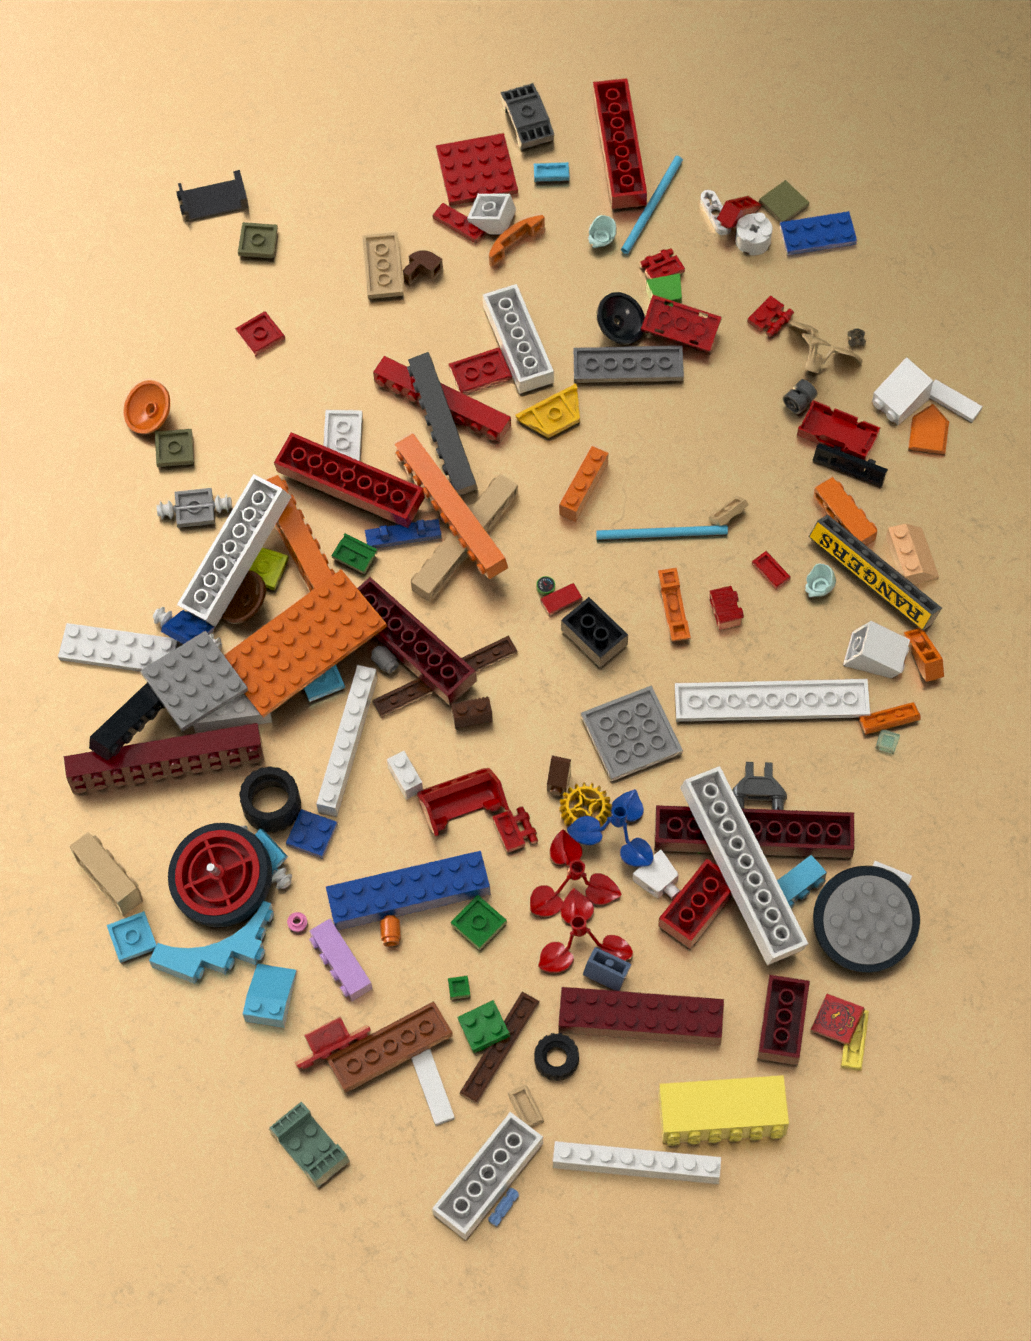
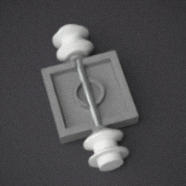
M212 488L176 491L174 492L175 505L170 500H168L167 504L163 505L160 501V505H156L157 515L161 516L162 520L166 515L171 519L174 513H176L177 527L180 528L215 524V506L219 513H221L222 509H226L229 512V509L232 508V500L226 494L224 498H220L217 495L215 501H213Z

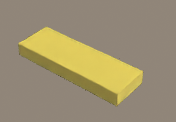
M864 1010L850 1044H844L841 1068L862 1070L869 1016L868 1010Z

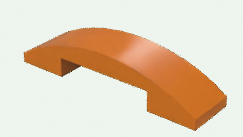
M543 215L529 217L504 231L495 241L489 252V265L492 267L505 257V249L524 234L528 233L532 237L545 227V217Z
M677 568L658 570L662 602L671 641L691 639L680 592Z

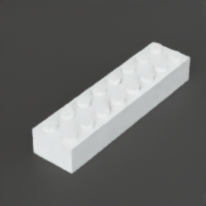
M253 474L177 605L216 627L292 496L282 488Z

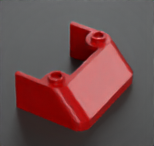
M490 768L479 769L423 789L417 793L429 828L435 836L439 835L438 831L446 828L449 819L484 807L490 811H497L501 806L505 811L509 810L501 781Z

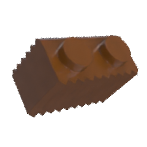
M488 696L486 698L482 697V699L475 698L474 700L451 704L455 729L493 722Z

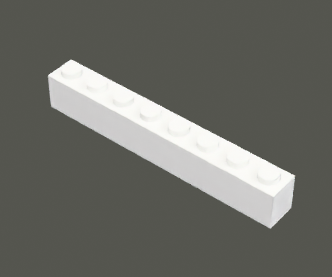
M357 665L316 803L318 813L335 817L338 815L377 682V672L374 668Z
M555 1141L553 1168L719 1184L721 1157Z

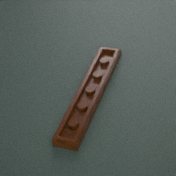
M523 991L521 992L504 1020L510 1037L487 1047L461 1089V1096L475 1104L479 1103L538 1007L539 1000Z

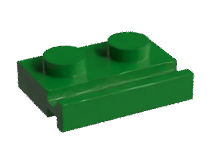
M344 533V537L331 555L332 558L365 574L378 550Z

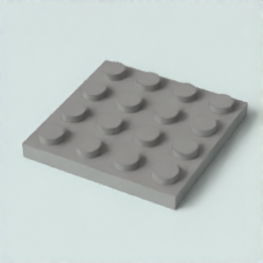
M206 631L140 670L145 681L182 732L248 691L245 683Z
M652 685L581 713V718L611 782L683 754L682 747Z

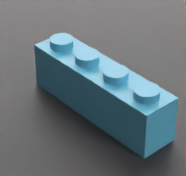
M810 855L778 879L777 882L790 908L794 907L797 900L805 899L814 887H821L826 881L827 872Z

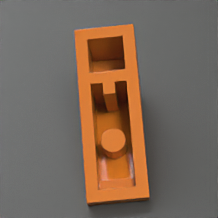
M917 628L904 632V637L910 639L908 646L925 681H933L944 677L943 658L925 631Z

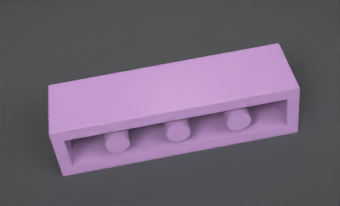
M331 919L326 920L309 931L311 945L314 949L318 948L321 952L319 957L323 964L330 966L331 970L329 972L334 981L338 980L342 985L339 988L345 998L349 996L351 1001H354L372 990L371 981Z

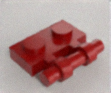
M672 248L663 249L654 256L649 255L639 262L641 268L648 266L645 269L648 279L685 272V267L677 255L670 258L671 255H674Z
M770 295L752 313L747 323L760 332L767 328L766 335L772 337L781 330L780 327L784 323H788L791 320L794 311L789 308L786 312H782L784 304Z
M523 806L516 809L518 813L516 816H513L511 810L492 817L507 853L525 847V838H529L531 844L538 842L537 832L532 827L529 821L530 816L528 812H525ZM522 823L525 830L520 831L517 824Z

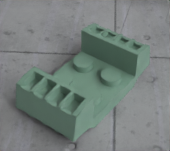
M302 1101L269 1127V1131L317 1188L350 1162L346 1153L326 1134Z

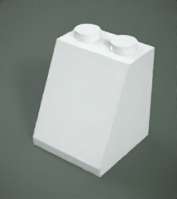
M906 358L874 392L873 405L878 410L884 412L890 421H894L899 425L929 400L933 380L911 360Z
M870 621L852 632L843 665L893 678L901 674L905 668L904 660L909 652L908 645L910 639Z

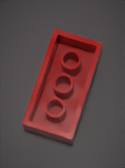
M706 859L659 917L658 926L689 949L693 947L733 896L720 868Z

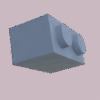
M595 947L582 975L615 991H620L631 964Z

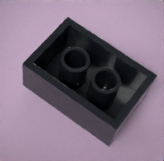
M590 597L561 620V631L600 668L628 645V634Z

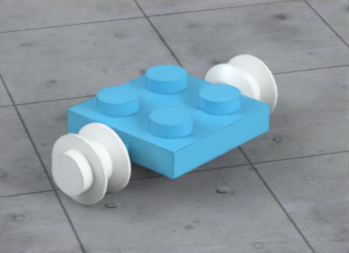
M259 829L255 836L262 842L270 856L272 883L277 882V889H285L291 884L292 875L285 874L286 868L278 869V867L288 856L263 829Z

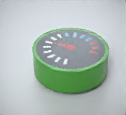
M549 576L539 578L536 583L538 593L543 596L553 593L555 591V581Z

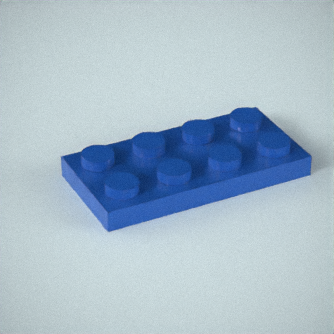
M849 211L780 222L779 225L787 256L857 245V238Z

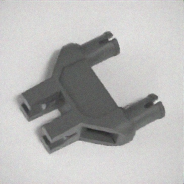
M746 762L745 777L732 789L741 808H745V800L771 801L772 810H784V802L787 800V793L773 777V763L765 762L764 776H754V762Z

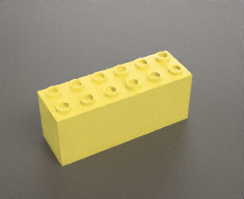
M784 1075L659 1084L658 1097L663 1144L667 1143L669 1146L679 1145L680 1142L699 1144L700 1141L708 1140L709 1143H718L723 1139L736 1142L741 1141L742 1138L760 1140L762 1137L771 1136L772 1139H779L787 1134L789 1119Z

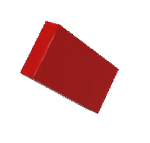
M767 551L752 561V565L775 590L791 579V576Z
M574 583L540 598V602L549 616L583 600Z

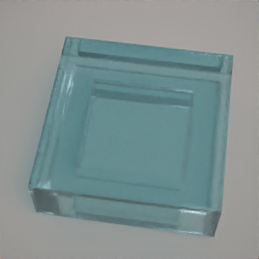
M882 729L875 748L894 754L900 734Z

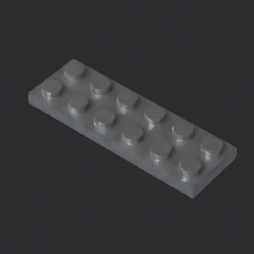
M682 346L573 348L574 383L684 381Z

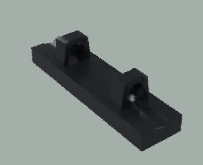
M818 443L813 457L814 462L877 486H883L888 469L876 465L875 460L869 458L868 461L842 452V448L836 445L834 448Z

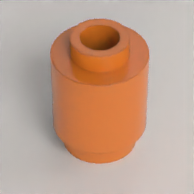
M393 915L385 916L380 921L381 941H383L384 946L399 945V940H401L400 920Z

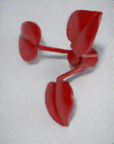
M563 829L554 837L549 854L555 864L563 865L566 863L569 867L567 877L556 892L547 885L536 887L531 893L530 911L540 917H550L557 914L563 906V900L557 895L570 879L579 880L582 877L584 883L588 885L585 891L586 897L596 905H605L620 898L621 891L612 879L601 873H594L591 875L590 880H587V873L584 872L585 864L580 860L582 856L581 845Z
M573 888L566 896L561 907L562 919L570 924L572 929L568 945L565 948L560 942L548 943L541 951L538 967L549 973H559L567 970L574 961L573 954L569 952L573 937H582L586 933L601 950L624 961L633 956L631 946L617 935L605 936L603 944L596 939L591 929L587 927L586 922L594 913L593 903L577 889Z

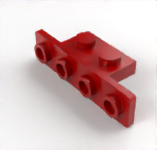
M339 1016L304 1035L312 1054L296 1061L295 1065L298 1068L306 1069L314 1064V1060L318 1058L322 1060L331 1056V1051L337 1048L342 1050L348 1047L350 1041L354 1039L359 1041L367 1037V1033L371 1029L368 1025H365L349 1034L342 1018Z

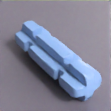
M509 1188L506 1192V1197L504 1196L494 1209L495 1212H492L489 1216L488 1221L494 1226L499 1225L501 1217L506 1215L513 1205V1201L518 1198L519 1193L517 1190Z

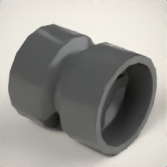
M801 379L793 389L783 396V402L790 411L800 414L818 394L811 383Z

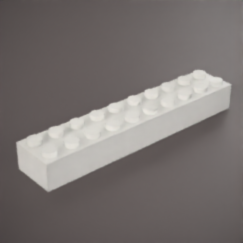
M716 767L684 780L680 789L766 964H772L803 951L808 942L721 767Z

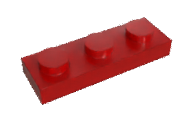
M442 203L433 213L434 220L475 244L485 234V231L468 222L467 216L445 203Z

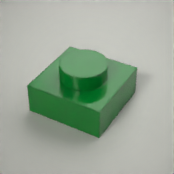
M468 975L448 978L451 1000L471 997Z

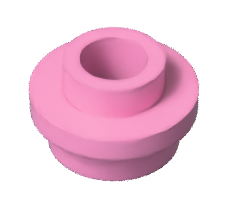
M300 912L292 913L287 920L289 929L294 932L303 931L307 926L306 916ZM295 919L301 920L299 924L293 922Z

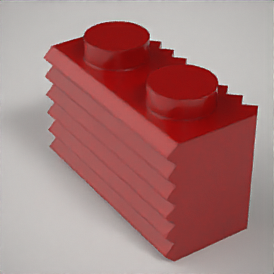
M732 586L709 590V600L718 629L721 631L722 629L740 626L744 614L742 607L738 608L737 602H739L737 591H733Z

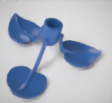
M636 789L620 795L612 802L611 817L607 818L602 827H600L599 821L592 816L580 817L567 827L568 834L575 841L583 845L599 843L602 840V833L600 831H604L609 823L618 828L623 827L627 844L621 847V859L626 864L635 867L650 866L653 862V852L648 842L642 838H634L630 842L626 821H637L644 812L643 804Z

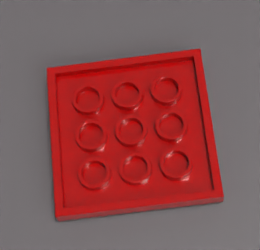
M504 133L436 145L437 157L449 206L475 202L478 194H518V187Z

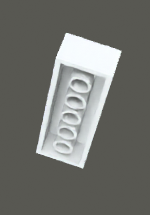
M517 284L483 294V307L519 394L554 383V371Z
M510 1112L432 1208L433 1215L466 1240L542 1146L543 1136Z

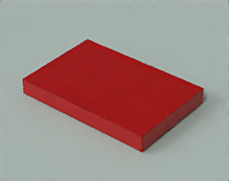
M500 347L448 364L459 392L465 395L512 380L511 372Z

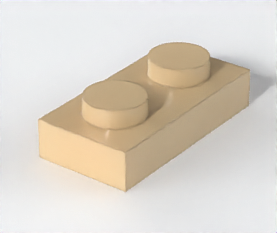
M736 496L708 518L712 524L718 526L726 525L732 517L741 514L749 504L745 498Z

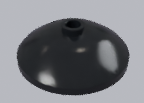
M613 292L602 298L598 304L596 316L598 325L604 335L611 341L622 345L632 344L640 339L644 333L641 331L645 315L639 303L633 297L621 292Z

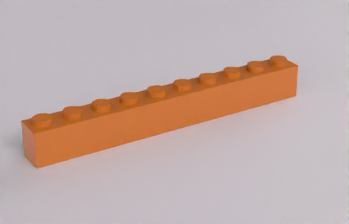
M414 433L395 443L397 459L399 462H404V468L408 474L412 473L415 484L423 488L425 498L431 499L430 503L434 510H439L442 521L450 525L449 530L452 535L458 536L459 544L463 549L466 548L468 550L467 554L471 561L477 562L479 572L482 575L485 574L488 579H491L508 569L504 555Z

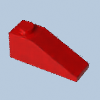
M750 196L727 200L717 220L722 222L721 225L727 229L735 228L740 218L748 214H754L762 207V204Z

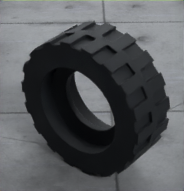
M551 1033V1035L544 1036L535 1047L534 1062L536 1069L543 1077L555 1081L565 1080L568 1076L573 1075L579 1064V1052L575 1041L571 1040L567 1035H562V1033ZM559 1047L566 1052L567 1059L563 1065L552 1066L549 1064L547 1053L550 1049Z

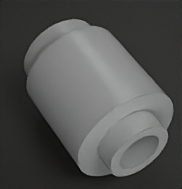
M377 646L372 651L371 659L383 672L390 674L399 666L398 659L386 646Z

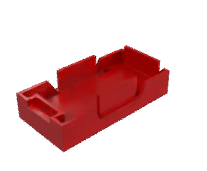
M652 295L641 331L711 353L722 317ZM665 303H667V304H673V307H670L669 305H664V304H665ZM699 313L703 314L704 316H707V318L699 316ZM657 329V330H660V331H664V333L661 334V333L655 332V330ZM690 340L697 342L698 345L690 343Z
M812 400L802 424L798 427L797 436L815 444L821 443L831 448H834L836 445L842 448V452L866 461L880 434L881 428L866 421L858 422V417L836 408L832 411L830 406Z

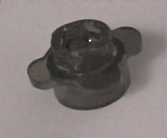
M856 328L848 331V344L850 346H864L866 344L864 330Z

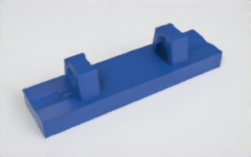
M439 519L417 520V522L411 523L409 528L402 525L379 526L380 528L365 530L366 542L374 548L442 538Z

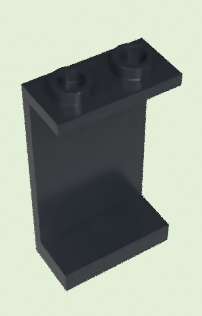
M240 170L233 171L234 180L183 191L182 184L178 183L179 191H176L178 202L182 201L183 205L179 206L181 214L186 216L187 222L248 209V200Z

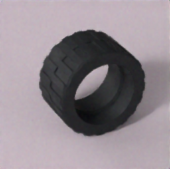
M268 766L259 768L256 771L254 770L244 779L240 787L239 797L244 816L251 826H254L257 830L263 829L265 832H277L293 824L301 809L299 790L293 776L281 768ZM278 787L285 790L289 798L286 804L279 810L262 812L252 805L253 798L262 789Z

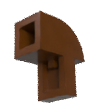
M426 250L412 253L409 256V264L403 270L404 282L411 285L420 274L433 280L443 269L442 258Z

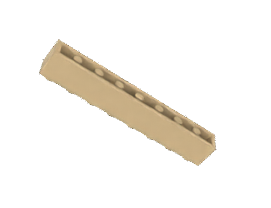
M499 474L496 479L493 478L489 483V488L479 495L475 505L469 507L486 532H488L518 495V484L502 474ZM449 532L442 545H438L435 548L433 556L425 560L419 573H415L411 578L412 591L429 602L468 556V550L461 547L457 535L453 536Z

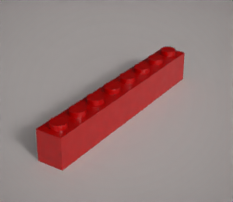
M383 356L373 371L374 382L381 387L385 386L391 389L395 394L407 397L412 402L419 403L418 399H421L420 392L416 393L413 383L416 381L414 376L410 377L407 366ZM441 383L453 420L457 424L465 425L476 433L486 435L492 441H502L511 427V416Z

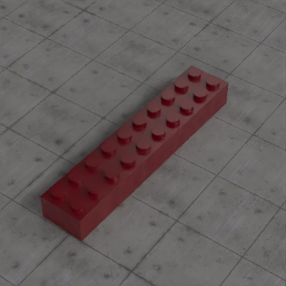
M258 723L122 746L116 756H112L108 761L93 751L63 756L66 779L72 793H84L91 789L102 790L108 786L120 787L126 783H142L149 779L160 780L166 776L178 777L184 773H200L207 769L218 770L224 766L236 767L242 763H258L260 760H265Z
M656 805L654 851L712 853L690 807ZM741 808L764 855L853 857L855 850L853 812Z

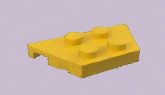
M577 384L515 414V419L547 438L579 423L580 413Z

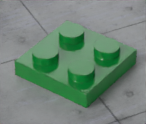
M477 895L450 924L477 949L481 950L507 923V920Z
M494 1000L457 1017L473 1053L510 1037Z

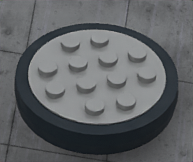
M857 866L836 874L821 889L814 906L813 925L821 948L834 962L853 971L877 972L897 964L912 949L919 933L920 911L912 890L898 875L877 866Z

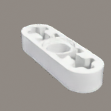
M712 190L703 191L700 203L715 231L720 235L729 234L731 228L727 229L720 226L721 222L717 220L718 215L711 213L713 210L721 211L723 208L716 193Z

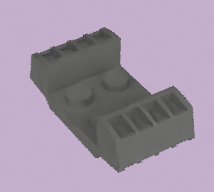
M534 83L500 92L502 106L505 113L508 112L517 133V143L521 150L554 140L555 134L549 116Z

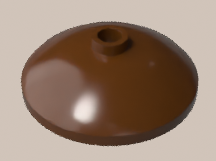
M251 570L247 572L222 615L225 621L231 624L244 623L260 610L265 599L266 586L263 578L258 573Z

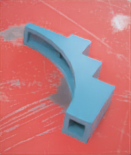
M263 901L257 913L243 928L220 942L195 948L171 947L157 943L149 960L151 967L196 984L197 980L203 976L204 967L226 975L228 969H232L235 958L256 965L258 960H262L265 953L263 943L260 940L265 935L267 922H271L274 915L271 903Z

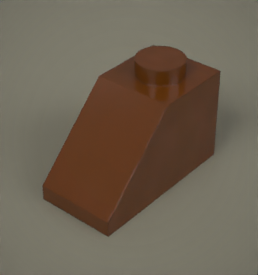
M552 755L547 780V792L555 796H561L564 792L567 793L571 777V759Z

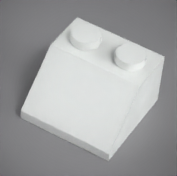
M478 194L467 220L488 234L501 235L509 228L516 207L510 194Z

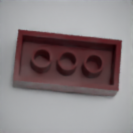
M769 974L757 1059L798 1066L810 981Z

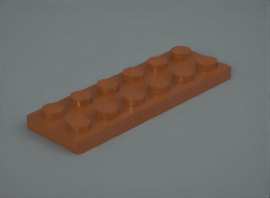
M433 1001L327 1057L326 1060L343 1091L347 1093L452 1037L453 1032Z

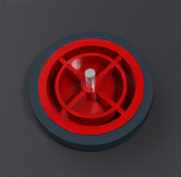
M212 823L194 830L178 845L172 855L168 869L170 894L178 908L191 920L209 927L233 926L248 919L265 901L272 883V864L262 842L249 830L231 823Z

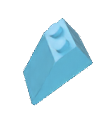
M257 964L244 1005L243 1017L245 1022L285 1028L297 970Z

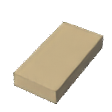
M526 1084L508 1092V1096L520 1120L531 1128L544 1122Z

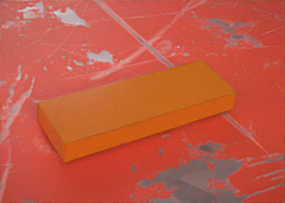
M914 702L874 712L870 716L859 717V722L865 735L921 720V715Z

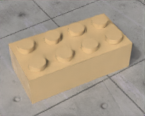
M87 832L69 846L76 862L122 916L142 902L140 898L141 891L138 888L137 882L132 877L129 878L127 876L125 868L120 863L117 864L115 862L113 854L108 849L105 850L103 848L102 842L96 835L92 836Z

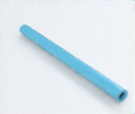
M675 156L621 248L623 253L629 254L681 165L683 159L680 156Z
M727 525L596 530L597 540L728 534Z

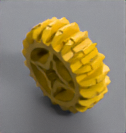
M585 782L582 783V787H579L577 783L575 784V789L569 787L568 793H563L564 799L560 800L561 806L559 807V812L562 813L560 817L562 820H565L564 824L566 826L570 825L578 817L592 816V813L601 807L600 813L595 818L599 821L600 827H602L603 823L607 821V817H611V811L609 810L612 809V804H610V797H606L607 792L605 790L601 791L600 786L594 788L593 783L589 787L586 786ZM578 798L579 803L574 805V808L569 809L571 803ZM583 805L584 807H589V812H587V810H584V808L582 809Z

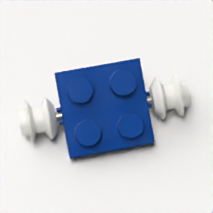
M165 607L155 610L153 614L154 624L161 622L162 633L184 644L206 631L219 650L221 649V638L214 639V634H212L214 626L185 610L180 611L173 618L172 611L166 613Z

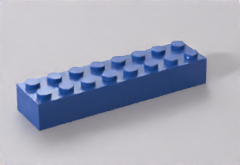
M481 850L326 886L333 922L338 931L378 922L388 915L399 917L471 900L477 895L480 897L491 895Z

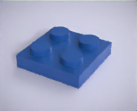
M301 809L286 841V846L323 859L338 823Z

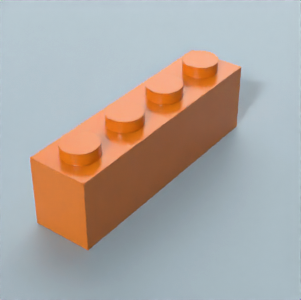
M591 446L559 504L560 516L574 522L578 520L608 465V452Z
M831 477L814 488L813 497L831 518L866 546L876 540L877 528L875 524L869 522L865 512L856 506L853 497L847 495L839 481Z

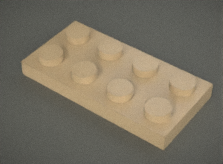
M398 232L362 235L368 299L404 296Z

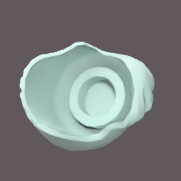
M600 215L595 218L589 227L588 236L589 243L593 244V248L605 247L614 240L617 229L615 221L606 215Z
M816 564L806 578L805 591L809 593L808 596L810 598L827 595L836 584L834 571L828 565Z

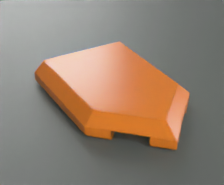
M931 404L912 417L908 450L945 455L949 421L934 404Z

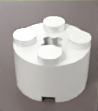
M760 212L748 214L740 218L737 224L735 239L738 249L743 253L744 251L749 253V255H760L766 252L772 238V224L769 219Z

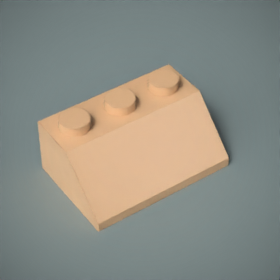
M910 524L889 527L886 540L897 571L912 584L938 579L939 574L923 529Z

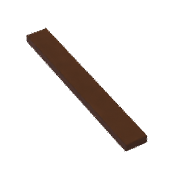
M508 635L462 657V659L477 673L517 654L518 651ZM418 678L372 700V703L380 718H383L435 692Z

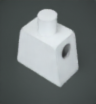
M659 850L653 856V862L650 866L640 867L633 873V881L655 898H660L666 893L673 900L680 892L675 886L679 875L662 850Z

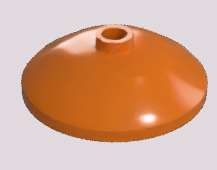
M146 380L137 384L129 392L125 400L123 413L125 422L132 431L139 434H150L164 424L171 406L170 395L166 387L157 381Z

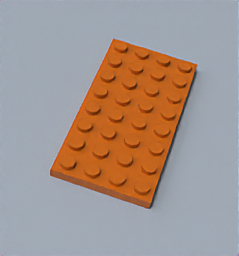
M341 569L224 656L247 686L248 691L244 693L245 696L264 718L386 628L387 624Z

